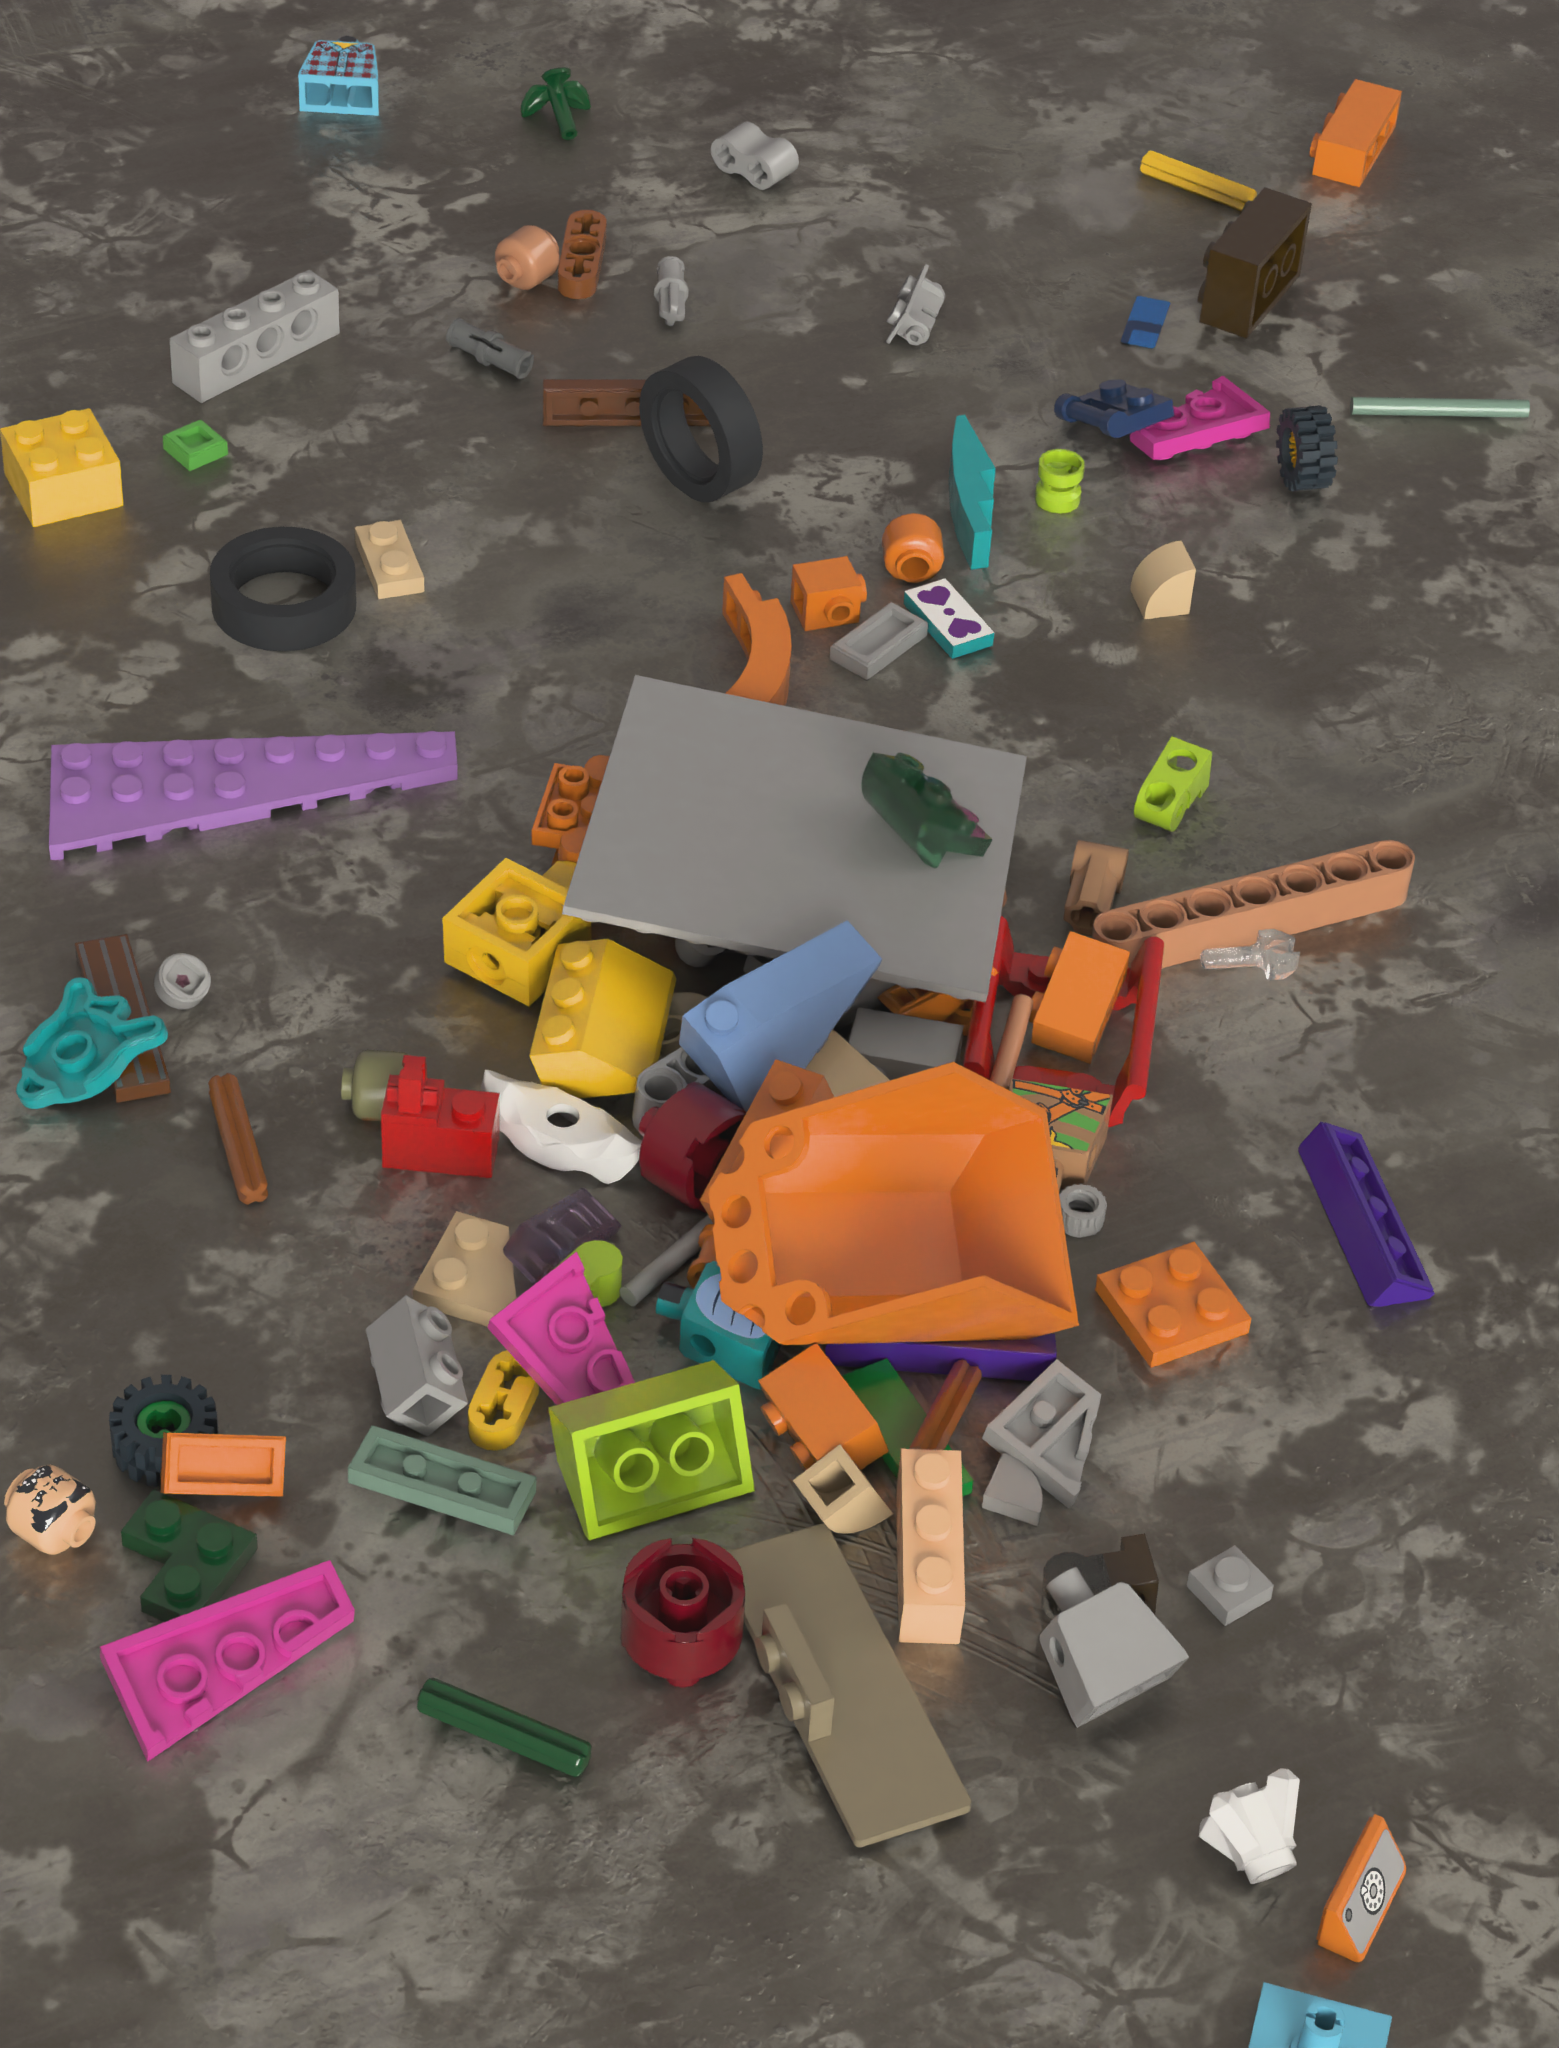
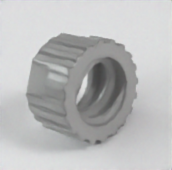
M1072 1184V1186H1067L1065 1190H1062L1059 1197L1065 1233L1078 1238L1096 1235L1104 1225L1107 1208L1106 1197L1102 1195L1101 1191L1091 1187V1185ZM1081 1208L1089 1212H1078L1072 1209Z

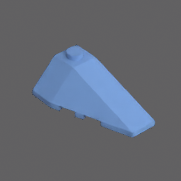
M847 920L726 984L682 1015L679 1045L727 1100L748 1111L775 1059L803 1069L807 1067L814 1055L819 1053L827 1042L829 1034L842 1015L850 1009L882 962V958Z

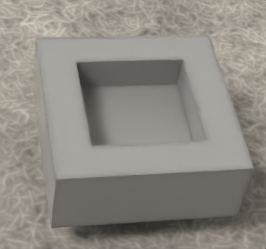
M1236 1545L1189 1571L1187 1587L1224 1626L1271 1600L1274 1584Z

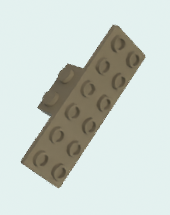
M822 1523L728 1551L737 1560L743 1573L745 1586L744 1623L755 1643L759 1662L766 1673H770L779 1691L783 1711L788 1720L794 1722L856 1847H864L968 1813L971 1808V1799L831 1530Z

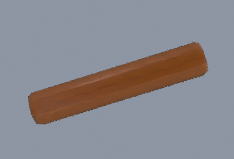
M227 1073L222 1077L214 1075L208 1082L210 1088L209 1095L238 1198L247 1205L254 1201L263 1202L268 1196V1183L238 1079L231 1073Z
M966 1360L954 1362L909 1449L945 1450L982 1378V1373L978 1366H970Z

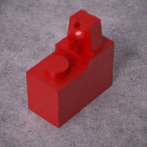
M404 1055L402 1060L403 1069L400 1070V1074L389 1075L381 1111L382 1168L492 1178L500 1139V1093L445 1088V1080L427 1078L426 1057Z

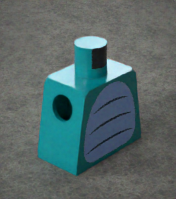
M717 1261L706 1264L694 1289L665 1281L657 1298L656 1314L681 1321L679 1351L683 1356L700 1364L714 1360L733 1379L761 1390L762 1388L758 1380L769 1374L782 1344L773 1340L759 1326L721 1301L719 1286L721 1273Z

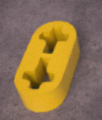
M508 1350L496 1354L490 1360L468 1408V1434L470 1440L476 1446L485 1450L497 1451L506 1449L516 1442L539 1392L540 1386ZM513 1375H519L511 1389L504 1388V1381H509ZM497 1410L503 1411V1419H498L494 1425L486 1424L493 1420Z

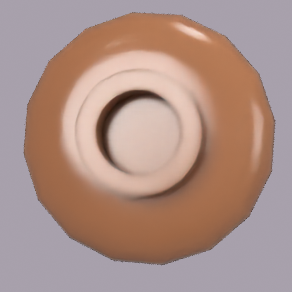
M535 225L521 227L500 241L496 247L495 263L498 274L505 282L518 289H532L556 272L559 266V246L557 241L548 231Z

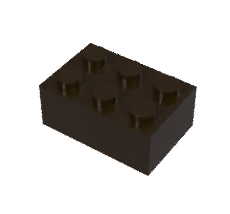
M1266 187L1261 190L1253 201L1248 200L1245 203L1239 217L1234 222L1229 221L1223 235L1217 242H1211L1206 249L1203 258V266L1207 268L1206 279L1202 283L1198 294V303L1202 304L1200 323L1246 339L1250 336L1300 276L1312 203Z

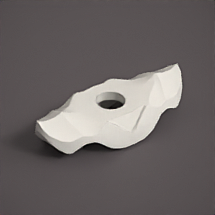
M485 1069L481 1091L500 1093V1131L528 1158L555 1170L583 1171L606 1184L622 1179L639 1161L642 1141L605 1110L594 1107L557 1087L519 1081ZM554 1113H559L562 1117L575 1124L569 1127H558L548 1121V1117Z

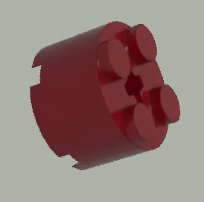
M699 1082L689 1083L684 1089L672 1095L661 1107L655 1106L650 1108L642 1117L639 1124V1133L643 1136L639 1154L641 1176L688 1207L707 1213L700 1199L747 1111Z
M672 1538L658 1540L647 1545L634 1555L626 1567L622 1586L620 1639L629 1656L646 1671L666 1678L671 1685L682 1688L693 1686L700 1678L714 1674L724 1668L737 1654L743 1637L745 1586L743 1573L737 1560L721 1546L708 1540L692 1538V1544L673 1545Z

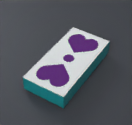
M946 578L904 591L903 604L912 614L928 622V633L951 659L993 646L994 632Z

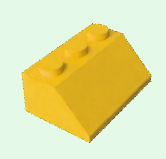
M610 939L558 944L529 1055L541 1084L557 1087L569 1095L580 1099L635 1093L638 1076L646 1068L659 1060L676 984L674 971Z

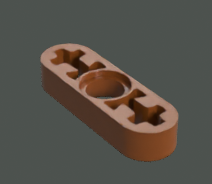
M579 210L568 217L558 266V291L567 298L585 299L591 297L597 291L606 243L607 224L605 216L600 212ZM578 253H585L588 255H578ZM575 274H582L581 277H575Z

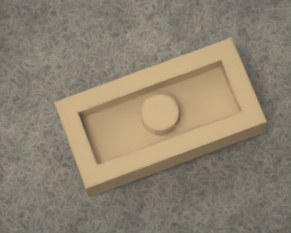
M401 520L380 521L370 525L355 527V543L378 599L424 592V575Z

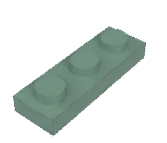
M371 1425L348 1466V1483L510 1535L515 1534L536 1494V1476Z

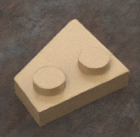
M456 1211L413 1288V1300L427 1307H435L443 1314L487 1327L492 1317L517 1299L509 1226Z

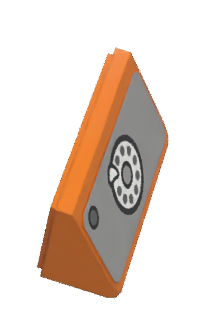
M1374 1814L1373 1818L1369 1817L1324 1907L1316 1938L1318 1940L1317 1945L1359 1963L1364 1960L1406 1874L1404 1858L1384 1818L1377 1814Z

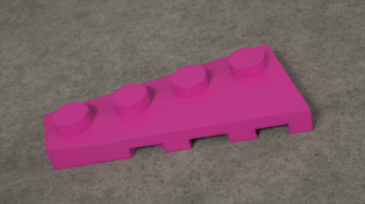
M328 1560L100 1646V1659L148 1762L354 1622L355 1609L331 1561Z

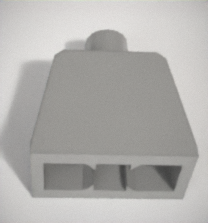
M1077 1567L1067 1570L1047 1584L1046 1588L1055 1600L1061 1613L1055 1616L1040 1634V1644L1072 1721L1077 1728L1168 1680L1189 1658L1185 1649L1129 1584L1119 1582L1094 1595Z

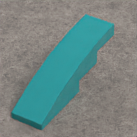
M966 415L956 416L948 480L949 503L958 543L970 569L974 570L989 566L996 468Z

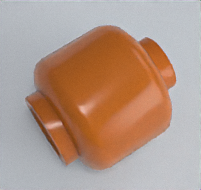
M904 514L893 519L885 527L882 536L885 568L892 577L910 583H918L934 577L941 570L945 558L943 538L940 527L933 519L923 514Z

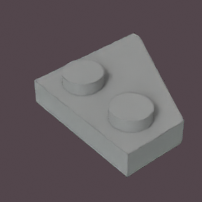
M1056 1359L987 1425L982 1439L1000 1454L1006 1453L1024 1463L1034 1473L1041 1487L1067 1508H1070L1075 1503L1080 1492L1082 1471L1089 1453L1092 1427L1097 1417L1102 1394Z

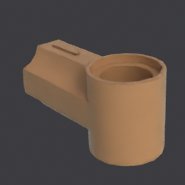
M1078 840L1070 874L1071 887L1067 895L1063 919L1074 928L1075 932L1092 935L1095 918L1099 914L1112 909L1115 893L1120 894L1122 890L1129 849Z

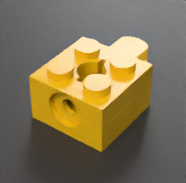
M505 858L442 918L444 963L530 1007L546 991L557 945L591 940V922L562 914L563 905L577 863L557 861L543 875H540Z

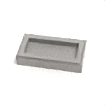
M890 602L831 645L830 660L868 680L925 638L928 631V622Z

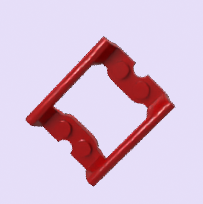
M1003 916L1000 917L993 967L998 973L995 976L991 975L986 1002L973 1001L963 1067L990 1080L995 1063L990 1030L998 985H1002L1013 996L1022 994L1032 999L1036 991L1045 994L1051 979L1044 976L1049 959L1048 956L1014 952L1008 921ZM1149 937L1143 942L1131 963V968L1127 969V975L1113 1007V1010L1119 1011L1132 1003L1136 1004L1130 1052L1116 1079L1115 1085L1102 1084L1100 1080L1085 1073L1027 1065L1017 1066L1013 1079L1113 1095L1108 1128L1122 1124L1124 1113L1131 1101L1144 1098L1147 1092L1164 954L1163 940L1158 937Z

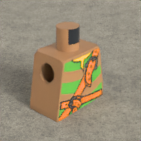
M1011 1078L1009 1084L1011 1092L1046 1109L1053 1158L1056 1161L1055 1171L1058 1191L1060 1192V1189H1066L1067 1186L1070 1187L1072 1184L1086 1185L1107 1138L1113 1095Z

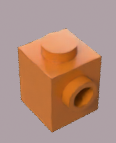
M848 556L793 564L790 602L804 631L859 623L861 602L866 601L867 589L863 575L856 574Z

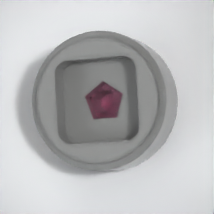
M177 953L166 958L154 977V987L159 998L168 1006L176 1009H190L198 1005L207 994L211 984L210 973L206 965L197 957L186 953Z

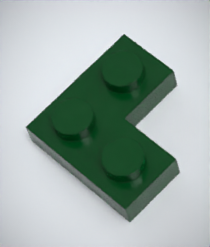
M154 1489L121 1530L122 1546L164 1564L140 1596L141 1612L164 1622L219 1602L258 1549L256 1533Z

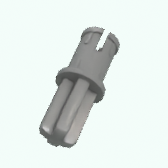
M667 256L658 262V281L654 287V296L659 302V316L665 319L666 325L674 326L675 321H683L685 318V301L689 296V287L684 281L685 266L683 261L674 256Z

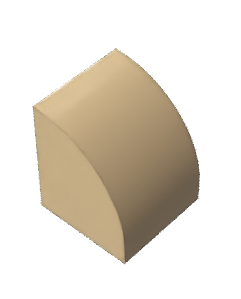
M1182 540L1157 548L1142 560L1134 572L1130 591L1144 619L1190 613L1196 568Z
M840 1444L793 1480L824 1524L834 1532L842 1534L860 1532L881 1523L893 1515V1512Z

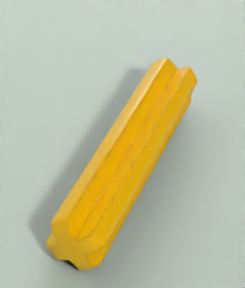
M1152 150L1148 151L1141 160L1140 171L1142 174L1242 211L1248 200L1253 201L1257 195L1256 190Z

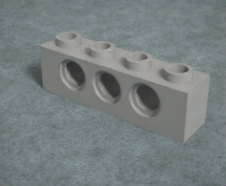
M307 270L169 338L172 383L200 403H203L340 333L338 288L311 270Z

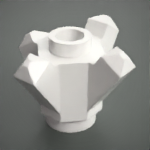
M1280 1768L1268 1775L1267 1786L1258 1789L1256 1782L1236 1787L1228 1792L1215 1794L1209 1812L1211 1816L1203 1818L1200 1823L1199 1837L1234 1861L1238 1871L1245 1870L1250 1884L1263 1882L1289 1871L1297 1865L1292 1850L1296 1847L1293 1831L1300 1779L1289 1769Z

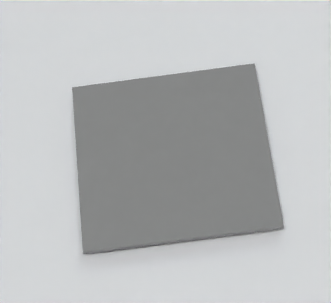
M635 675L563 905L562 914L578 917L587 922H602L631 928L640 933H655L684 939L693 944H708L736 950L746 955H760L770 958H777L848 920L882 958L880 966L871 979L895 983L904 988H919L943 993L957 999L986 1002L1027 756Z

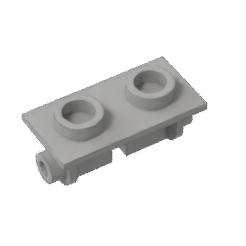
M925 264L916 278L909 275L896 297L898 301L886 320L887 323L892 325L886 343L890 344L896 334L906 339L911 345L923 344L928 340L936 320L935 318L945 299V292L942 286L925 278L929 265Z

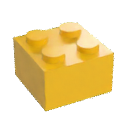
M90 408L71 410L61 415L35 421H22L17 425L0 428L4 474L33 527L123 506L120 460Z

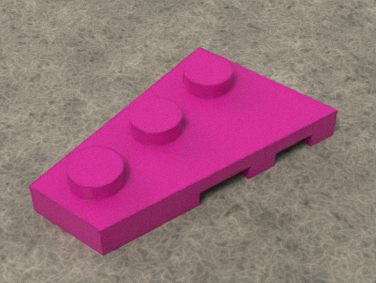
M1221 376L1212 381V389L1203 394L1202 391L1195 390L1187 394L1185 404L1179 407L1173 406V417L1130 433V442L1152 460H1165L1177 453L1192 449H1206L1217 442L1232 438H1246L1251 433L1270 428V411L1227 378Z

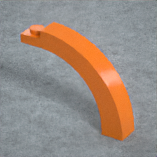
M742 573L725 576L722 615L738 639L747 658V665L741 676L725 694L785 706L789 690L792 649L791 632L786 613L778 598L762 601L760 593L757 590H752Z

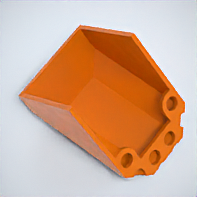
M955 1062L751 1122L739 1140L742 1149L726 1174L723 1172L718 1174L708 1191L710 1210L713 1211L715 1224L712 1228L717 1265L720 1266L721 1280L719 1281L721 1301L735 1312L751 1320L765 1334L779 1344L812 1345L816 1342L817 1344L1018 1340L1031 1339L1079 1326L1046 1109Z

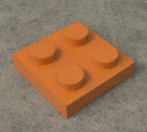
M1195 1241L1097 1275L1095 1291L1150 1368L1249 1333L1251 1317Z

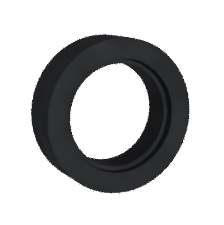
M690 356L652 374L645 381L639 405L643 433L657 465L676 488L696 501L713 502L749 484L755 479L759 473L763 458V443L759 423L745 392L725 368L709 358ZM683 393L699 406L709 421L718 446L719 465L713 462L696 443L686 421Z
M300 527L262 528L231 540L217 552L210 566V588L213 617L223 632L242 644L269 651L303 650L330 641L342 633L353 620L357 604L355 563L348 550L342 544L323 533ZM279 572L305 574L322 581L328 586L327 590L321 595L305 602L290 605H273L258 602L246 597L239 591L241 586L254 578Z

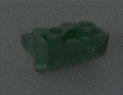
M873 752L863 772L861 782L862 794L866 802L925 864L937 868L947 851L984 856L992 842V838L978 825L979 818L967 808L960 806L953 799L951 790L945 783L934 777L926 776L923 773V764L908 754L897 753L896 756Z

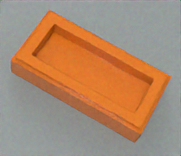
M163 1432L160 1493L283 1497L286 1437Z

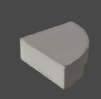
M1002 1453L983 1495L982 1508L1038 1526L1043 1503L1040 1483L1034 1473L1024 1463L1011 1455Z

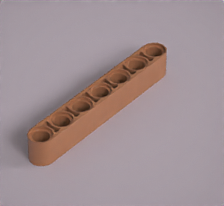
M1383 840L1108 910L1095 918L1092 939L1129 951L1128 968H1131V963L1143 942L1149 937H1158L1164 942L1162 968L1400 906L1407 898L1415 855L1413 850L1406 844L1394 840Z

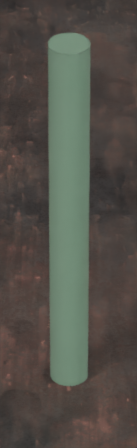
M1351 397L1350 413L1351 415L1528 418L1530 402L1529 400Z

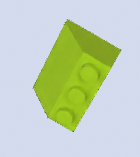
M714 1360L548 1407L557 1462L584 1534L589 1541L755 1491L739 1384Z

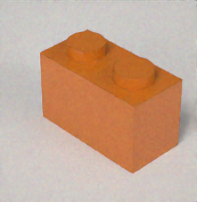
M1070 931L1063 949L1054 946L1048 959L1044 976L1051 979L1045 994L1036 991L1032 998L1033 1008L1029 1022L1033 1023L1031 1043L1091 1064L1127 975L1130 952Z
M817 1342L758 1380L767 1399V1402L760 1406V1409L778 1436L787 1431L795 1441V1444L789 1448L803 1471H806L839 1444L860 1470L889 1452L878 1423Z

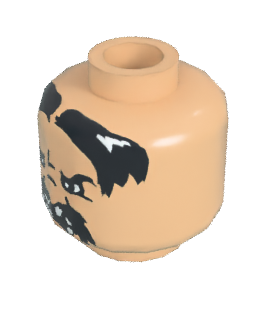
M50 1464L37 1467L36 1469L25 1470L13 1480L5 1495L6 1522L9 1528L41 1552L55 1555L67 1550L70 1546L74 1548L79 1547L87 1541L94 1530L96 1521L93 1516L96 1500L92 1490L54 1465Z

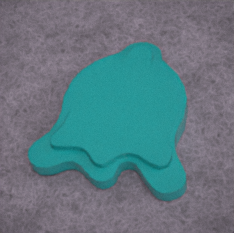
M78 977L72 979L64 988L63 999L58 1009L33 1031L23 1046L26 1063L25 1067H22V1077L16 1088V1093L21 1103L27 1108L40 1109L52 1104L82 1101L101 1093L120 1077L130 1061L137 1055L158 1047L167 1040L168 1030L163 1020L155 1015L126 1020L131 1014V1008L126 998L118 995L97 996L92 982L87 978Z

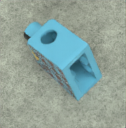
M343 36L338 41L319 40L315 42L298 74L300 111L379 116V82L375 46L371 43H360L352 36Z

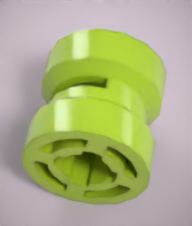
M1067 449L1048 450L1041 455L1038 464L1040 480L1036 484L1035 502L1040 508L1059 514L1077 509L1081 499V486L1079 483L1083 479L1085 467L1084 460L1080 455Z

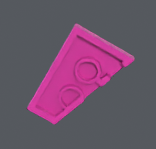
M577 1251L492 1317L487 1326L491 1333L556 1405L635 1383L622 1352L617 1350L604 1321L606 1316L597 1297L594 1298L583 1274L585 1269Z

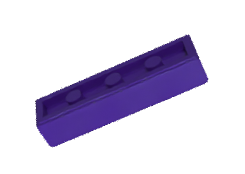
M1320 1122L1299 1145L1298 1152L1366 1303L1369 1306L1381 1307L1430 1299L1435 1294L1433 1287L1362 1135L1326 1122Z
M1050 1333L1031 1339L826 1344L825 1354L834 1366L863 1368L888 1359L897 1371L949 1374L954 1362L966 1360L970 1366L979 1367L982 1377L1034 1381L1057 1359L1055 1334Z

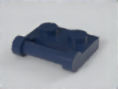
M1121 379L1102 382L1099 385V389L1079 397L1068 393L1062 394L1057 398L1054 405L1055 415L1059 419L1070 423L1081 421L1099 427L1103 434L1114 438L1123 437L1174 416L1171 398L1155 394L1149 388H1137L1128 385Z

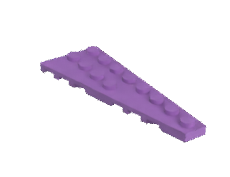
M455 731L51 745L50 860L64 859L63 851L95 845L97 852L113 849L112 841L144 835L146 842L163 839V835L169 833L172 829L187 827L189 830L198 828L200 832L271 817V809L300 804L302 811L317 808V800L345 794L348 795L350 801L366 798V794L372 792L375 788L389 786L391 789L401 788V790L457 780L458 764Z

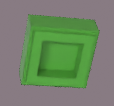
M202 420L195 421L163 435V449L188 471L228 455L227 441Z

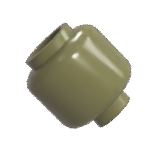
M367 1049L359 1053L355 1060L354 1068L344 1067L341 1098L342 1100H352V1110L358 1119L381 1121V1111L389 1075L400 1074V1070L403 1069V1056L408 1055L407 1053Z

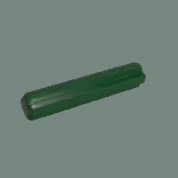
M427 1679L418 1694L417 1709L419 1712L571 1776H581L590 1761L592 1745L588 1741L439 1679Z

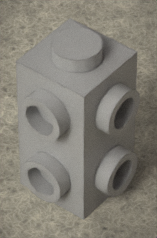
M405 1295L366 1328L371 1351L370 1360L376 1372L381 1394V1407L386 1417L393 1423L400 1426L404 1425L428 1437L468 1404L462 1381L463 1370L457 1361L451 1337L452 1327L447 1317L439 1309L432 1306L427 1307Z

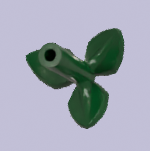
M570 68L550 69L541 76L547 85H533L525 94L521 104V116L525 118L534 114L549 101L551 102L562 138L564 140H571L577 136L578 131L570 107L584 110L590 109L589 94L578 81H566L571 77Z

